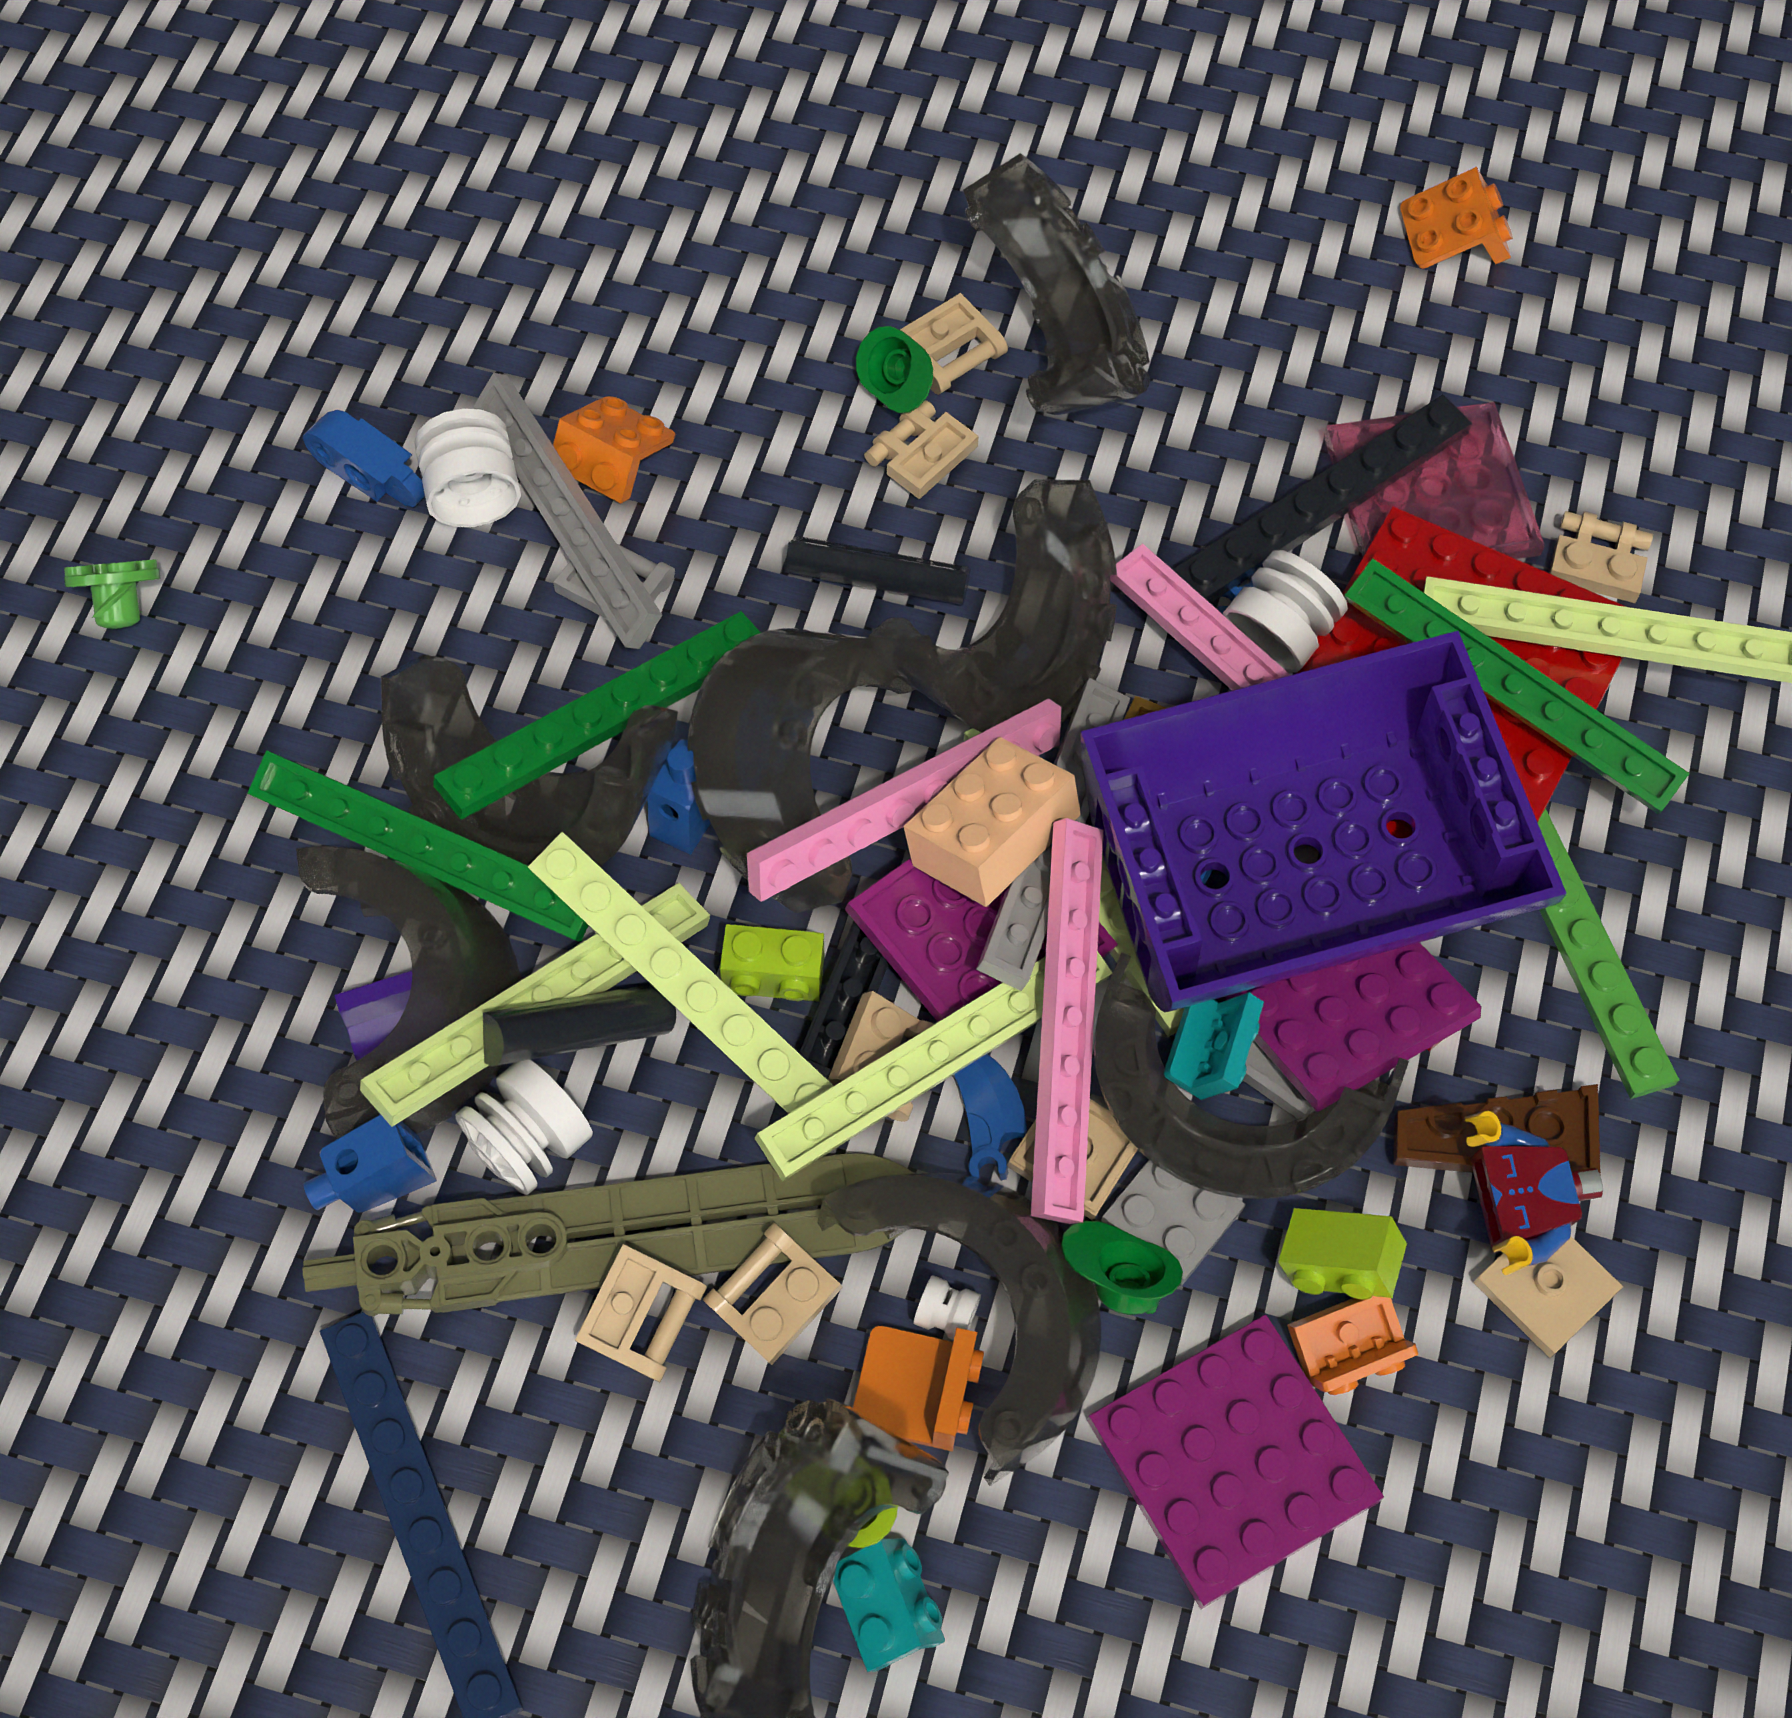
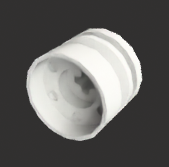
M458 409L444 412L428 420L418 430L414 444L419 468L423 476L422 483L429 514L437 521L453 527H476L490 524L505 517L517 506L521 492L514 461L512 460L513 456L506 425L497 415L481 409Z
M1273 550L1262 563L1263 568H1259L1252 576L1254 587H1244L1223 612V615L1287 672L1297 673L1319 647L1316 635L1326 636L1334 628V622L1341 619L1348 610L1347 600L1340 589L1311 563L1284 550Z
M524 1060L514 1062L496 1078L498 1089L505 1100L503 1104L488 1094L480 1092L475 1097V1103L482 1115L471 1107L464 1106L455 1116L460 1128L468 1138L470 1147L480 1160L500 1179L507 1181L522 1194L528 1195L537 1187V1181L529 1168L545 1178L553 1171L550 1161L543 1151L546 1147L560 1157L568 1159L592 1137L593 1131L580 1109L553 1078L533 1061Z

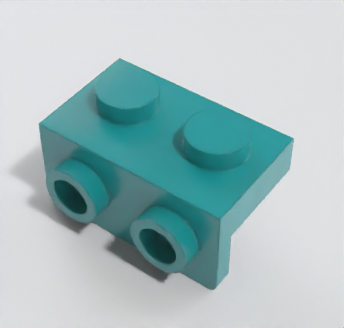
M1248 992L1221 1003L1209 1000L1185 1007L1164 1070L1165 1078L1200 1100L1237 1089L1247 1071L1245 1063L1252 1041L1259 1032L1260 1024L1258 1021L1264 1001Z
M904 1538L882 1539L877 1544L865 1547L828 1566L867 1673L879 1671L921 1649L936 1647L945 1642L941 1630L942 1616L936 1603L928 1596L920 1576L922 1573L920 1559Z

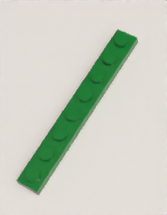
M1371 559L1345 594V599L1348 603L1408 644L1459 631L1487 698L1658 815L1689 776V772L1375 559Z
M740 611L435 774L434 788L462 820L767 653L769 641L746 615Z
M266 750L247 794L566 937L582 942L589 925L528 868L529 865Z

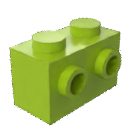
M726 924L720 965L721 981L735 994L740 996L784 998L792 1001L820 1002L825 958L824 933Z
M1294 1208L1278 1263L1293 1286L1308 1294L1318 1295L1323 1293V1291L1346 1293L1353 1298L1362 1300L1370 1299L1372 1296L1393 1298L1407 1242L1392 1216Z

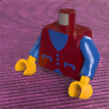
M1490 1111L1466 1116L1465 1121L1473 1123L1477 1129V1135L1466 1138L1467 1145L1470 1147L1483 1144L1488 1145L1487 1147H1481L1470 1160L1493 1253L1504 1252L1509 1260V1266L1501 1269L1502 1273L1509 1275L1526 1266L1546 1262L1570 1239L1571 1226L1582 1219L1579 1201L1602 1197L1603 1184L1600 1173L1596 1168L1571 1171L1567 1152L1564 1148L1550 1147L1546 1139L1512 1125L1501 1123L1498 1117Z

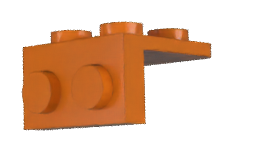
M1477 167L1405 199L1401 203L1400 210L1412 254L1419 268L1430 267L1481 243L1486 248L1495 265L1511 258L1507 241L1513 239L1512 232L1505 216L1499 217L1497 209L1503 207L1501 196L1494 183L1489 186L1486 184Z
M607 396L561 417L553 446L574 479L621 504L631 497L640 460L672 444L675 432L665 427L660 419L642 415L629 408L628 404L622 399Z
M884 1326L873 1328L870 1333L851 1414L852 1426L860 1431L953 1452L956 1433L967 1435L973 1403L964 1401L967 1382L978 1383L984 1351L975 1349L977 1332L956 1327L954 1341L951 1342Z

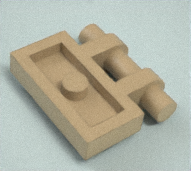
M926 400L912 412L903 413L899 418L900 422L890 431H882L874 438L873 446L864 454L865 459L872 466H877L884 459H892L887 464V475L918 499L924 496L978 447L979 439L977 434L947 412L935 422L932 421L930 418L935 415L936 410ZM911 435H919L909 445H906L904 443V441L908 439Z
M1565 511L1560 528L1576 532V537L1571 538L1559 535L1555 544L1549 573L1591 592L1636 603L1641 593L1648 558L1632 554L1630 551L1631 547L1648 551L1653 534L1637 530V525L1623 522L1621 525L1598 520L1597 515L1584 511L1582 515ZM1596 537L1615 542V548L1591 543V538Z

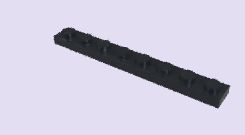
M1442 394L1174 568L1173 571L1211 603L1254 575L1259 568H1263L1262 563L1273 550L1291 551L1469 434L1472 422Z

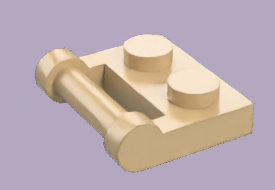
M961 293L900 329L920 344L929 354L933 365V383L930 389L938 395L949 389L951 382L987 359H997L1008 351L1007 343L1001 333ZM975 337L982 342L943 367L936 362Z
M874 991L862 994L828 1081L833 1085H837L899 1047L903 1035L912 1039L935 1024L917 1019ZM912 1102L907 1103L887 1117L901 1122L908 1121L913 1109Z
M774 1222L763 1233L767 1238L718 1291L713 1288L703 1298V1301L771 1365L774 1364L843 1288L835 1278ZM783 1252L791 1260V1263L747 1311L741 1315L732 1305L771 1262Z
M623 1244L575 1341L660 1383L667 1370L663 1364L695 1299L701 1300L707 1286ZM662 1283H665L676 1289V1292L645 1355L642 1356L630 1350V1347Z

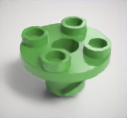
M156 559L64 567L65 587L91 586L94 609L92 618L95 617V622L98 626L107 629H121L138 623L140 621V613L142 612L139 610L136 581L160 579V571L157 568Z

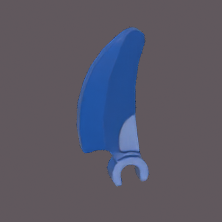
M986 1054L954 1074L968 1117L973 1152L969 1162V1171L975 1185L981 1184L980 1169L988 1163L998 1167L1001 1181L1007 1180L1009 1172L1006 1159L1001 1153L1002 1145L1014 1138H1024L1027 1134L1025 1111L1016 1086L1006 1070L994 1058Z

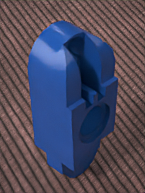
M341 410L330 411L303 435L305 446L319 463L376 502L387 493L403 505L414 507L425 497L422 480L411 468L404 464L412 454L361 418L358 421L347 412Z

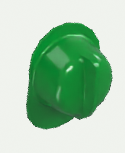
M892 326L874 329L860 343L856 356V371L861 384L889 409L897 413H910L920 407L927 398L933 383V365L926 350L905 332Z
M1084 1221L1072 1225L1063 1235L1061 1248L1066 1261L1076 1272L1094 1283L1100 1301L1107 1308L1117 1313L1126 1315L1153 1314L1157 1310L1161 1298L1172 1294L1181 1285L1183 1269L1179 1260L1170 1251L1156 1244L1146 1242L1115 1226L1103 1222Z

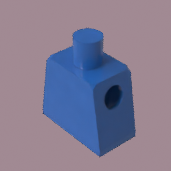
M681 739L677 742L675 747L668 753L666 761L649 785L647 791L649 835L685 853L692 854L735 786V781L722 756L686 739Z
M380 1114L323 1147L320 1151V1157L326 1172L304 1182L303 1185L311 1205L316 1210L340 1199L360 1213L436 1182L437 1179L420 1137L402 1121L391 1127Z

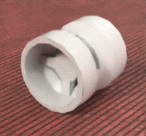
M932 1275L920 1300L914 1324L927 1330L937 1327L944 1330L948 1338L954 1340L956 1327L969 1330L981 1294L967 1288L962 1291L950 1288L947 1280Z

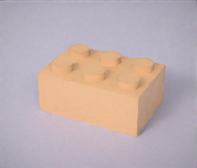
M999 736L903 826L913 866L987 907L1052 844L1053 822L1065 818L1075 821L1081 815L1075 776Z

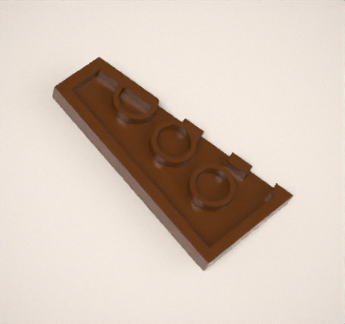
M1598 1084L1580 1086L1578 1090L1557 1093V1090L1536 1092L1534 1096L1508 1099L1507 1096L1490 1098L1485 1103L1463 1105L1460 1102L1397 1111L1394 1117L1393 1165L1473 1173L1470 1158L1481 1147H1487L1488 1145L1483 1144L1475 1147L1467 1145L1466 1138L1477 1135V1129L1473 1123L1466 1122L1465 1117L1490 1111L1498 1117L1501 1123L1512 1125L1546 1139L1550 1147L1564 1148L1567 1152L1571 1171L1596 1168L1601 1176Z

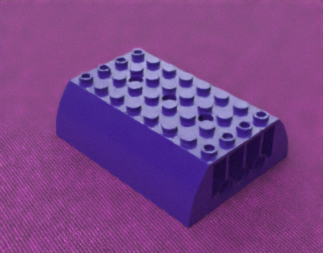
M1459 631L1081 731L1082 767L1091 822L1093 827L1104 830L1102 855L1149 995L1155 1005L1163 1012L1177 1010L1550 907L1561 902L1567 894ZM1395 819L1403 820L1411 826L1413 834L1407 838H1396L1388 832L1386 824ZM1300 845H1311L1319 851L1321 858L1312 864L1302 863L1295 857L1293 850ZM1218 870L1227 877L1228 883L1223 888L1210 889L1202 883L1200 876L1205 871Z

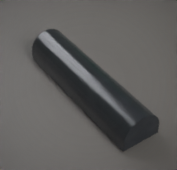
M797 536L788 542L785 565L786 573L958 605H964L971 572L968 566Z
M854 920L799 1052L827 1080L862 994L870 991L878 993L889 965L888 961Z
M650 984L484 1012V1063L497 1066L669 1034L676 1023V1007Z

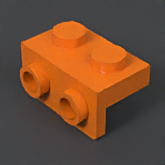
M1372 1296V1298L1367 1300L1352 1298L1287 1325L1304 1374L1313 1387L1323 1392H1328L1330 1395L1343 1394L1355 1389L1359 1385L1357 1380L1373 1373L1379 1376L1395 1373L1405 1367V1360L1419 1354L1416 1344L1404 1338L1391 1298Z

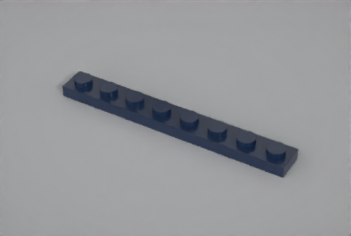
M362 1312L320 1330V1335L463 1718H509L524 1711L373 1316H368Z

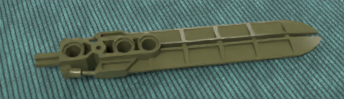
M859 1153L838 1154L819 1158L783 1182L770 1163L489 1201L485 1198L442 1203L426 1206L421 1212L397 1219L392 1214L371 1221L361 1220L354 1228V1254L303 1261L302 1270L306 1292L357 1285L360 1306L368 1316L403 1314L404 1309L432 1310L435 1313L495 1306L498 1302L601 1288L623 1244L687 1276L738 1269L767 1238L763 1233L773 1222L813 1259L872 1250L889 1243L903 1234L923 1212L925 1197L854 1204V1200L923 1189V1186L917 1175L891 1160ZM843 1202V1206L778 1214L779 1210ZM765 1212L768 1214L765 1217L702 1225V1221ZM425 1221L434 1236L422 1242L409 1231L398 1229ZM691 1222V1227L625 1235V1231ZM609 1233H614L615 1236L568 1243V1239ZM538 1236H549L556 1242L549 1252L543 1254L534 1253L528 1248L530 1242ZM487 1243H497L504 1248L501 1255L491 1261L479 1259L476 1253L482 1245ZM781 1252L770 1265L791 1262V1260ZM387 1256L398 1260L397 1266L389 1274L376 1275L371 1272L373 1264L379 1258ZM429 1278L438 1281L431 1299H405V1296L415 1295Z

